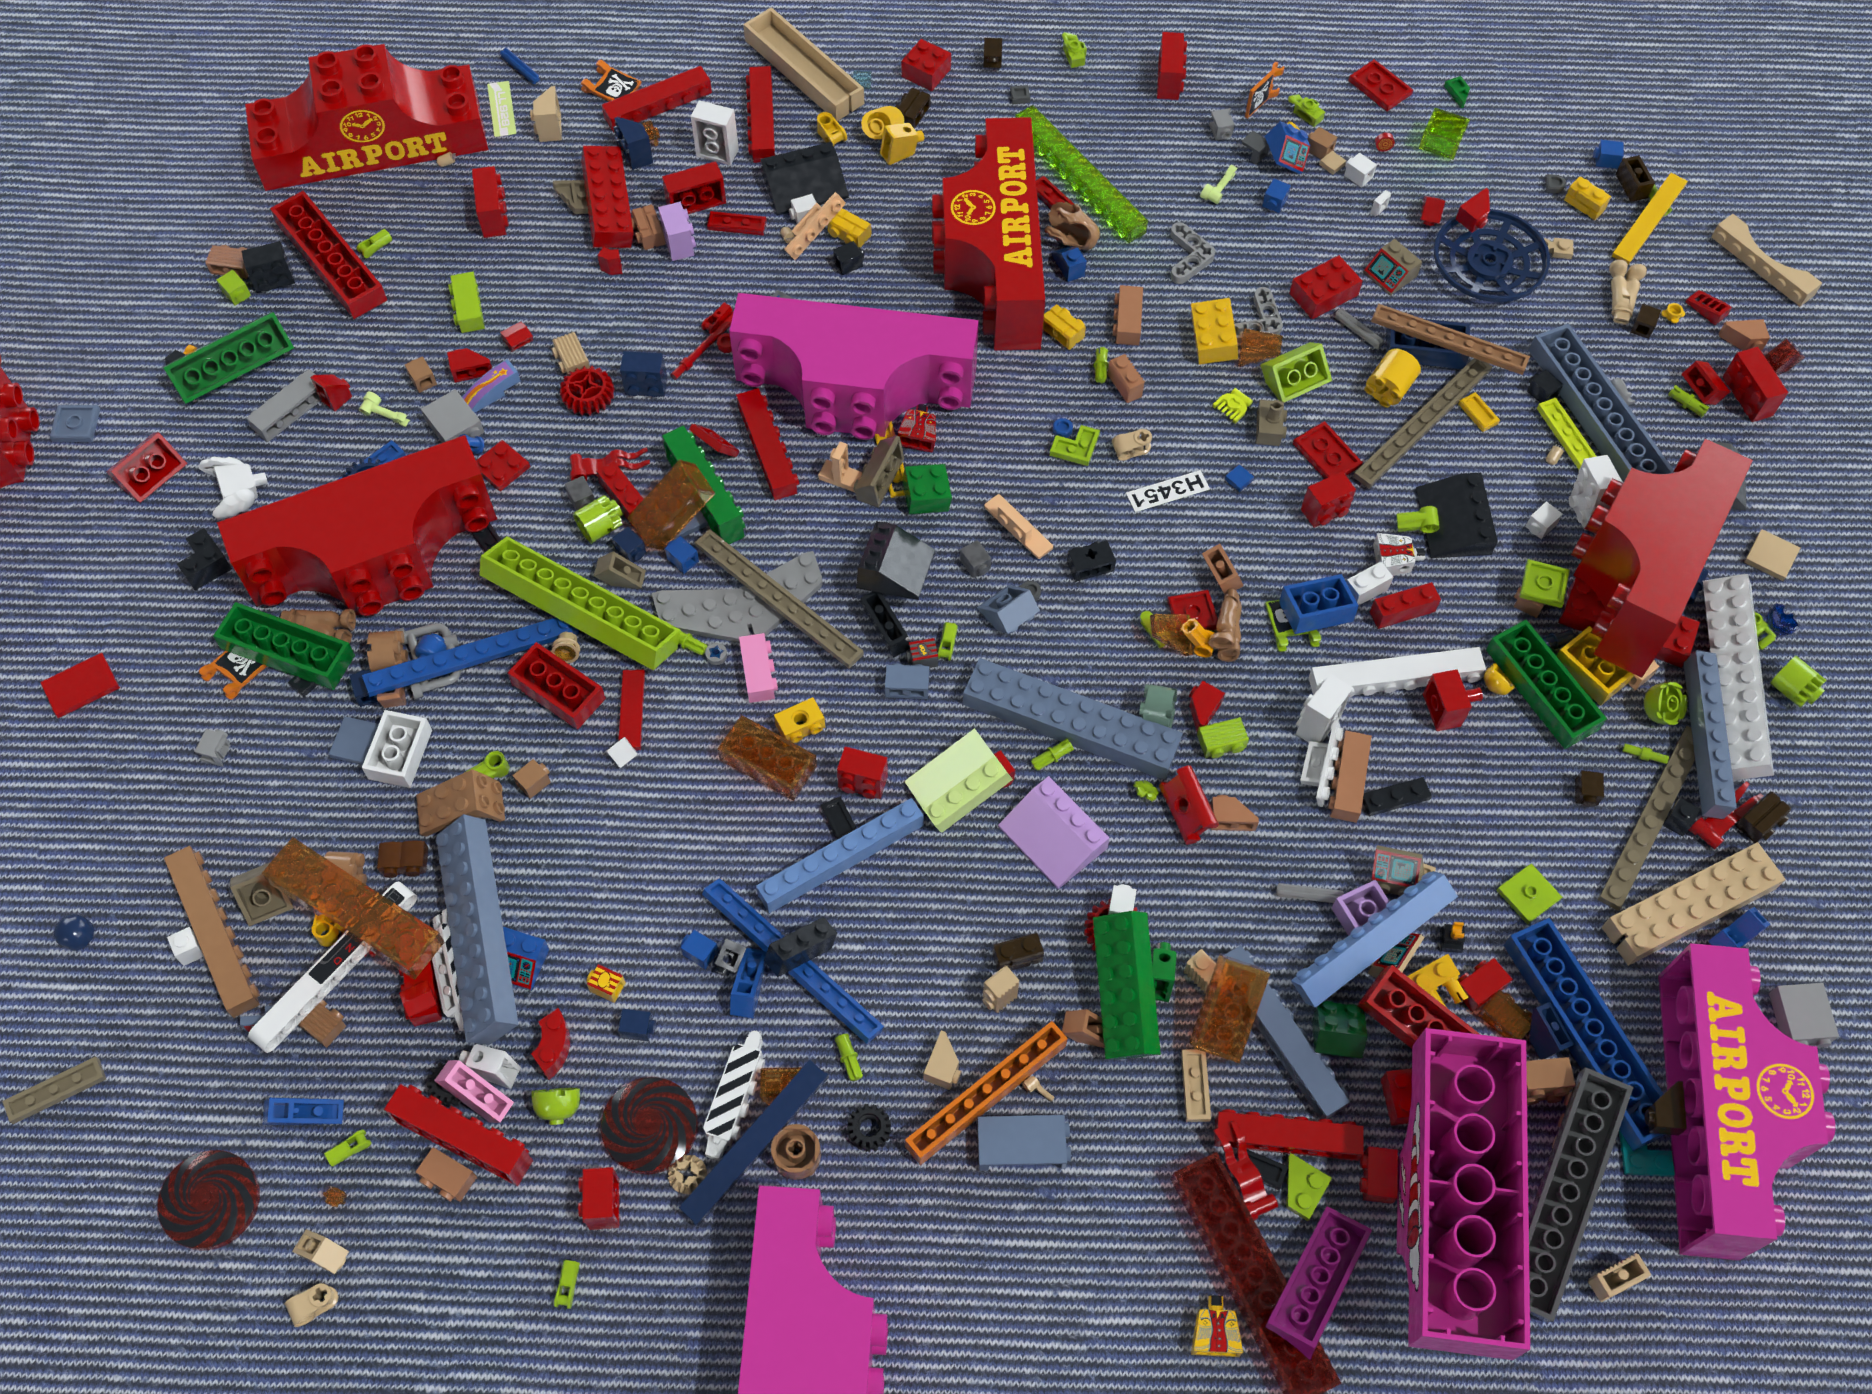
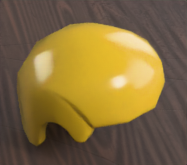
M1496 663L1486 669L1484 682L1490 691L1497 695H1506L1514 689L1513 683Z

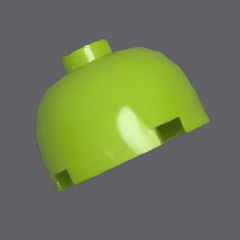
M1662 682L1649 688L1644 698V709L1648 718L1661 725L1678 724V720L1683 719L1687 711V697L1682 695L1680 690L1683 689L1682 686L1676 682Z
M555 1088L553 1090L531 1091L533 1110L539 1118L549 1120V1125L564 1124V1119L572 1117L577 1112L580 1102V1088Z

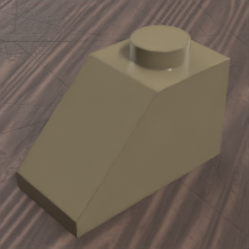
M611 552L598 558L594 577L610 586L641 589L646 570L619 554Z

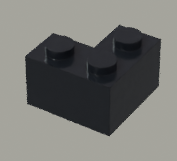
M205 528L185 538L194 554L180 561L177 565L195 591L232 569Z

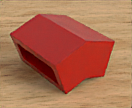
M603 247L597 255L600 270L609 275L623 274L619 249L610 250Z
M522 321L500 332L503 341L511 352L533 341V335Z
M427 980L399 993L408 1017H413L438 1005Z

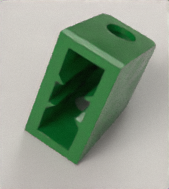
M1167 942L1158 943L1157 948L1153 949L1151 956L1155 999L1169 1002L1172 993L1177 952L1172 951L1171 945Z

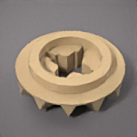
M683 1154V1156L672 1163L668 1172L670 1185L674 1190L682 1194H691L707 1176L704 1162L695 1155ZM690 1166L691 1172L695 1176H688L684 1182V1176L679 1171H686Z

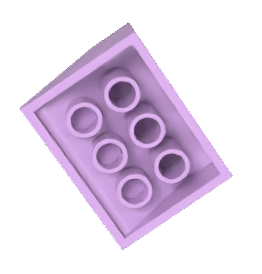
M1049 776L1034 787L998 825L1005 835L1057 889L1062 887L1108 848L1110 839Z

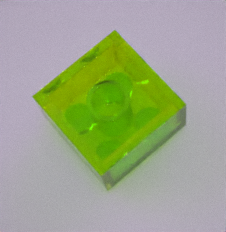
M1434 108L1424 130L1419 149L1454 160L1470 119Z

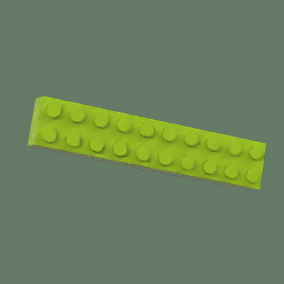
M508 536L481 555L480 576L653 671L678 649L680 629Z

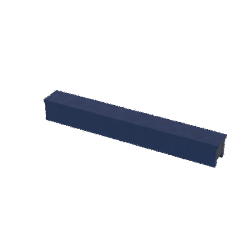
M809 1060L681 1204L679 1209L696 1226L702 1223L768 1148L773 1138L790 1123L827 1081L829 1074L823 1072L815 1063Z

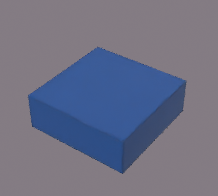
M1240 464L1225 476V481L1239 492L1254 480V476Z

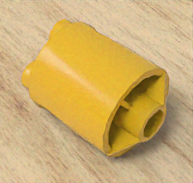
M1391 349L1367 379L1364 390L1367 394L1377 399L1380 405L1385 408L1390 407V405H1396L1421 373V366L1417 359L1407 351Z

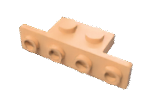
M835 192L822 207L816 203L791 231L795 237L785 247V251L794 260L803 253L846 204L839 194Z
M1000 494L985 503L984 508L1037 559H1041L1053 549V545Z

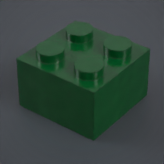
M1323 1001L1315 1007L1312 1020L1315 1052L1363 1058L1368 1037L1365 1011L1355 1004L1348 1005L1332 1001Z

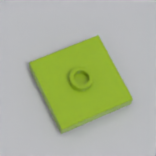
M1528 559L1525 565L1519 598L1562 608L1570 569Z
M1532 863L1496 890L1527 925L1563 898Z

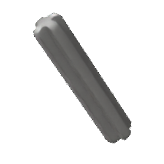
M1340 308L1335 313L1334 317L1374 348L1379 349L1383 345L1384 339L1344 309Z
M1279 883L1276 888V895L1278 897L1334 903L1336 898L1344 895V892L1341 890Z

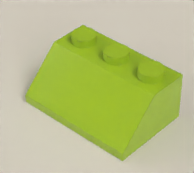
M1309 342L1260 364L1266 384L1277 399L1284 403L1332 381L1321 343Z

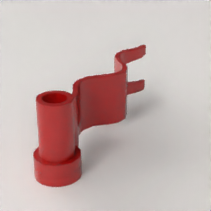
M643 448L635 453L613 450L602 459H582L580 454H572L570 456L571 481L581 476H584L587 481V475H597L596 470L612 461L618 466L631 470L640 469L650 464V460L634 464L620 459V457L629 460L636 459L643 453L648 452V448Z
M1747 781L1735 791L1736 803L1750 785ZM1760 793L1750 798L1724 819L1708 817L1704 820L1700 817L1689 831L1695 836L1699 835L1715 850L1724 841L1721 837L1764 796Z
M1233 1121L1231 1126L1238 1143V1161L1235 1159L1230 1143L1220 1132L1219 1128L1214 1129V1132L1223 1147L1226 1165L1237 1180L1244 1200V1203L1240 1205L1241 1214L1247 1223H1251L1257 1220L1258 1216L1278 1208V1202L1273 1194L1267 1195L1261 1174L1248 1156L1245 1137L1236 1121Z

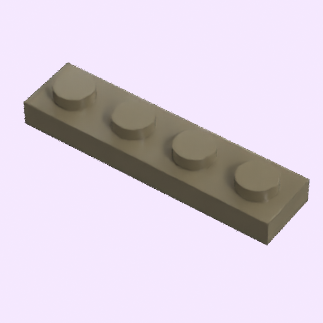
M95 1056L2 1102L9 1122L15 1124L107 1079L99 1058Z

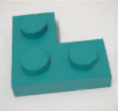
M1619 1130L1624 1175L1673 1177L1675 1175L1672 1151L1647 1150V1145L1632 1151Z

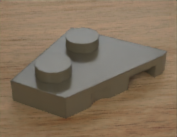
M584 180L553 181V189L574 214H588Z

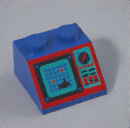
M1280 121L1265 135L1266 141L1276 164L1301 174L1310 149L1307 139L1308 135L1304 130H1298L1291 124Z
M503 927L512 985L532 991L549 952V947L545 939Z

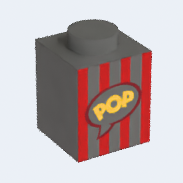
M935 639L909 642V651H906L907 663H911L912 666L921 664L929 666V668L938 667V652Z

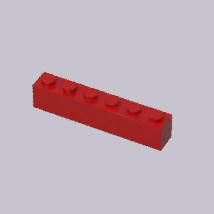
M698 66L602 104L604 119L613 132V127L616 126V117L639 123L711 94V80L702 66Z
M771 66L749 67V75H746V85L750 86V88H746L747 100H750V102H747V113H751V116H747L748 127H751V130H748V141H752L751 144H748L749 155H753V163L760 162L762 158L775 156Z
M759 388L736 394L738 409L774 501L797 494L798 476L796 473H792V461L790 457L786 458V446L783 441L780 442L779 440L781 437L778 426L773 425L774 416L771 410H767L768 401L766 396L761 395Z
M1224 1109L1222 1112H1218L1215 1118V1129L1219 1128L1232 1148L1238 1149L1236 1135L1231 1126V1122L1236 1121L1245 1137L1248 1150L1359 1161L1364 1155V1126L1356 1125L1352 1121H1344L1342 1124L1332 1123L1330 1119L1309 1121L1307 1117L1302 1116L1288 1119L1284 1118V1115L1271 1114L1268 1117L1260 1116L1258 1112L1238 1114L1235 1110ZM1215 1134L1214 1146L1222 1147L1219 1139Z

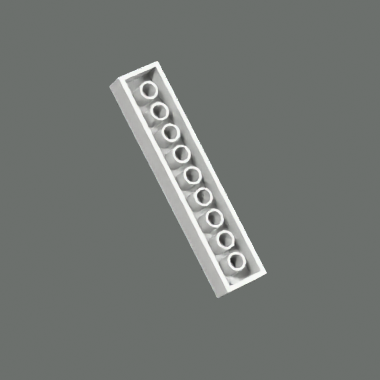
M1748 574L1703 581L1710 652L1717 655L1733 780L1774 776Z

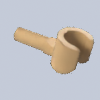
M1030 1076L1022 1083L1029 1093L1036 1089L1051 1102L1055 1098L1040 1085V1082L1034 1076Z

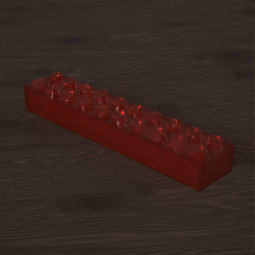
M1218 1153L1210 1154L1175 1171L1170 1180L1282 1393L1325 1394L1338 1387L1341 1381L1320 1342H1318L1309 1360L1287 1340L1266 1328L1267 1322L1287 1285V1281Z

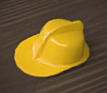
M884 106L871 110L862 117V130L869 138L874 140L882 139L884 126L904 123V116L898 108L893 106Z

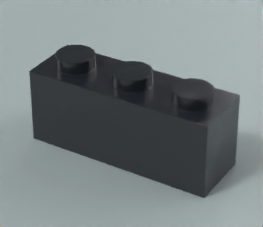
M872 591L861 597L860 600L864 611L893 658L909 650V636L882 593Z
M822 917L769 944L764 961L774 974L779 977L831 950L837 932L825 917Z

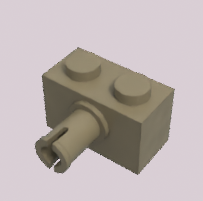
M1279 400L1259 401L1256 444L1280 446L1282 438H1286L1287 427L1283 426V422H1286L1287 410H1284V402Z

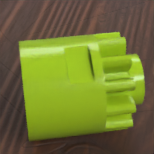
M605 495L573 512V518L578 528L591 544L623 525L620 518L623 516L619 505L615 500L610 501Z
M1795 656L1780 670L1770 684L1801 708L1806 702L1812 705L1823 694L1825 690L1821 686L1826 682V679L1798 656Z

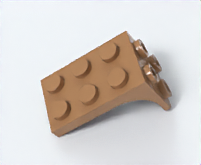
M471 769L417 794L420 835L427 837L443 830L463 814L473 817L491 818L498 822L504 821L505 807L501 783Z

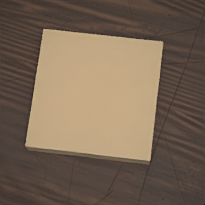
M1761 529L1744 563L1784 581L1800 547Z

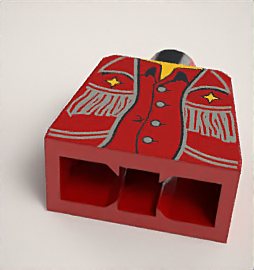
M918 404L916 410H907L897 436L900 437L903 447L933 453L936 442V416L927 413L928 407L926 405Z

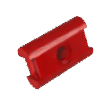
M1184 766L1176 770L1178 775L1172 780L1161 782L1159 788L1185 844L1189 845L1200 841V834L1208 828H1217L1219 823L1192 767Z

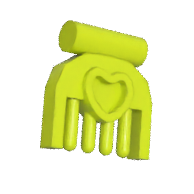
M1234 388L1231 394L1226 393L1213 403L1212 407H1217L1220 410L1227 404L1221 412L1224 413L1228 409L1226 416L1234 412L1230 419H1233V423L1236 424L1245 415L1247 407L1253 403V400L1237 388Z

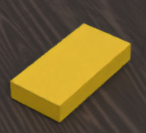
M1476 392L1461 399L1458 403L1482 432L1498 425L1500 419Z

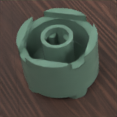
M1146 684L1144 689V697L1146 698L1145 702H1141L1139 715L1144 720L1172 728L1175 715L1174 707L1175 702H1177V689Z

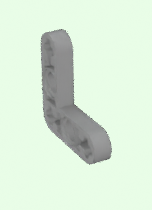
M1178 222L1172 225L1171 238L1190 253L1177 263L1171 271V280L1174 283L1183 284L1212 263L1216 251L1212 245L1186 224ZM1196 241L1198 244L1193 246L1190 245L1188 242ZM1193 261L1196 262L1198 266L1192 267L1188 263Z
M1260 287L1256 289L1254 294V304L1260 320L1234 324L1235 331L1239 334L1236 335L1237 343L1280 335L1283 323L1270 289ZM1269 309L1273 314L1267 315L1263 310ZM1257 328L1260 332L1252 333L1249 329Z

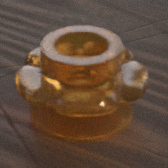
M329 1186L327 1192H323V1195L326 1197L324 1201L333 1207L346 1203L344 1200L347 1193L336 1187Z

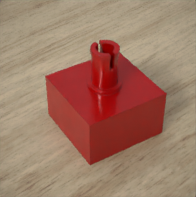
M1458 669L1432 674L1423 692L1436 731L1461 727L1472 708L1470 702L1482 701L1483 699L1480 687L1465 690Z

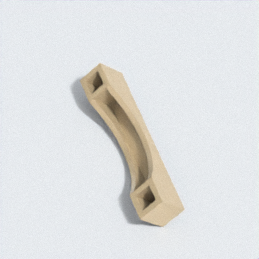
M1731 214L1719 223L1711 236L1799 307L1815 296L1822 285V282L1808 271L1787 267L1767 256L1754 242L1748 225L1734 214Z

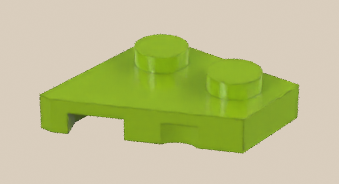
M1290 1153L1287 1159L1288 1195L1286 1198V1208L1309 1221L1332 1178Z

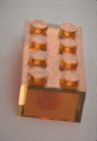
M679 460L628 518L647 547L664 550L668 543L683 530L715 495V492L696 464Z
M743 715L739 717L717 748L720 761L793 801L817 768L815 754Z
M1219 954L1189 1043L1197 1050L1240 1063L1270 973L1264 968Z

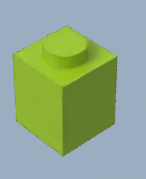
M234 270L216 279L221 291L234 306L251 296L246 283Z

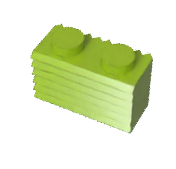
M1241 717L1199 727L1197 732L1205 758H1219L1228 752L1239 753L1247 747L1249 741Z

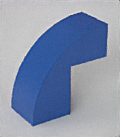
M1753 907L1708 942L1714 946L1741 948L1771 924Z

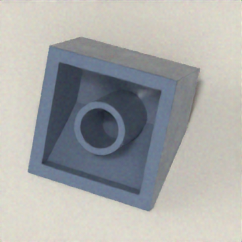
M1008 585L977 607L979 612L997 631L1006 634L1015 632L1018 626L1032 620L1035 617L1034 615L1040 611L1029 589Z

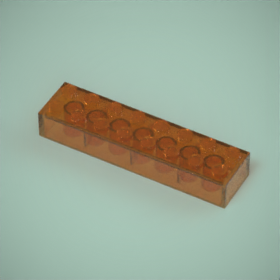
M294 837L289 840L262 872V875L270 885L414 980L445 943L438 931Z

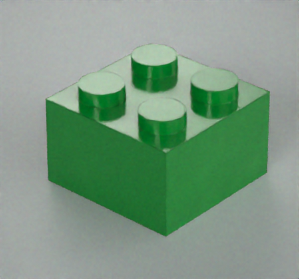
M945 464L906 466L902 482L908 513L948 512L952 495Z

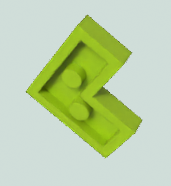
M1081 425L1076 440L1056 435L1050 449V456L1088 466L1098 441L1100 430Z

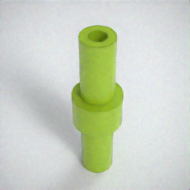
M1625 743L1622 752L1639 756V759L1645 761L1650 759L1667 764L1669 756L1653 752L1651 748L1644 746L1640 748Z

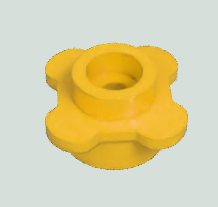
M1672 303L1668 305L1666 310L1661 312V315L1672 323H1678L1679 319L1685 316V312L1681 305Z

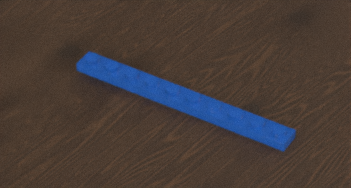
M556 617L362 675V679L369 697L528 650L536 642L540 645L554 642L562 632H571L577 635L579 630Z
M720 878L704 888L702 895L766 953L769 944L785 937ZM811 960L788 972L866 1044L882 1032L884 1026Z

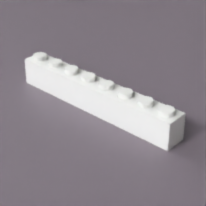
M1480 647L1312 667L1309 681L1314 695L1321 679L1326 680L1332 674L1353 687L1350 697L1360 694L1391 693L1400 689L1413 690L1417 687L1427 686L1432 674L1458 669L1462 682L1468 681L1473 683L1481 680L1486 667Z

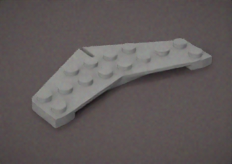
M814 551L803 553L766 573L802 603L814 595L823 584ZM746 586L739 589L661 590L652 593L658 618L684 633L740 643L739 637L750 635L748 628H752L754 635L764 633L766 637L786 619Z

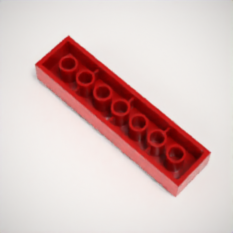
M304 190L270 208L276 224L353 319L387 301L380 282Z

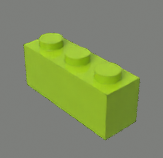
M474 271L451 275L452 284H448L450 295H454V299H451L453 311L456 310L457 313L453 314L455 325L460 326L462 333L485 329Z

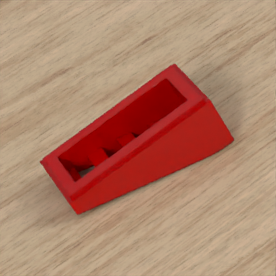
M1701 290L1695 292L1685 301L1714 325L1727 317L1732 309L1727 303Z

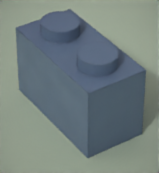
M900 663L886 665L885 697L928 699L929 666L921 664L910 666Z

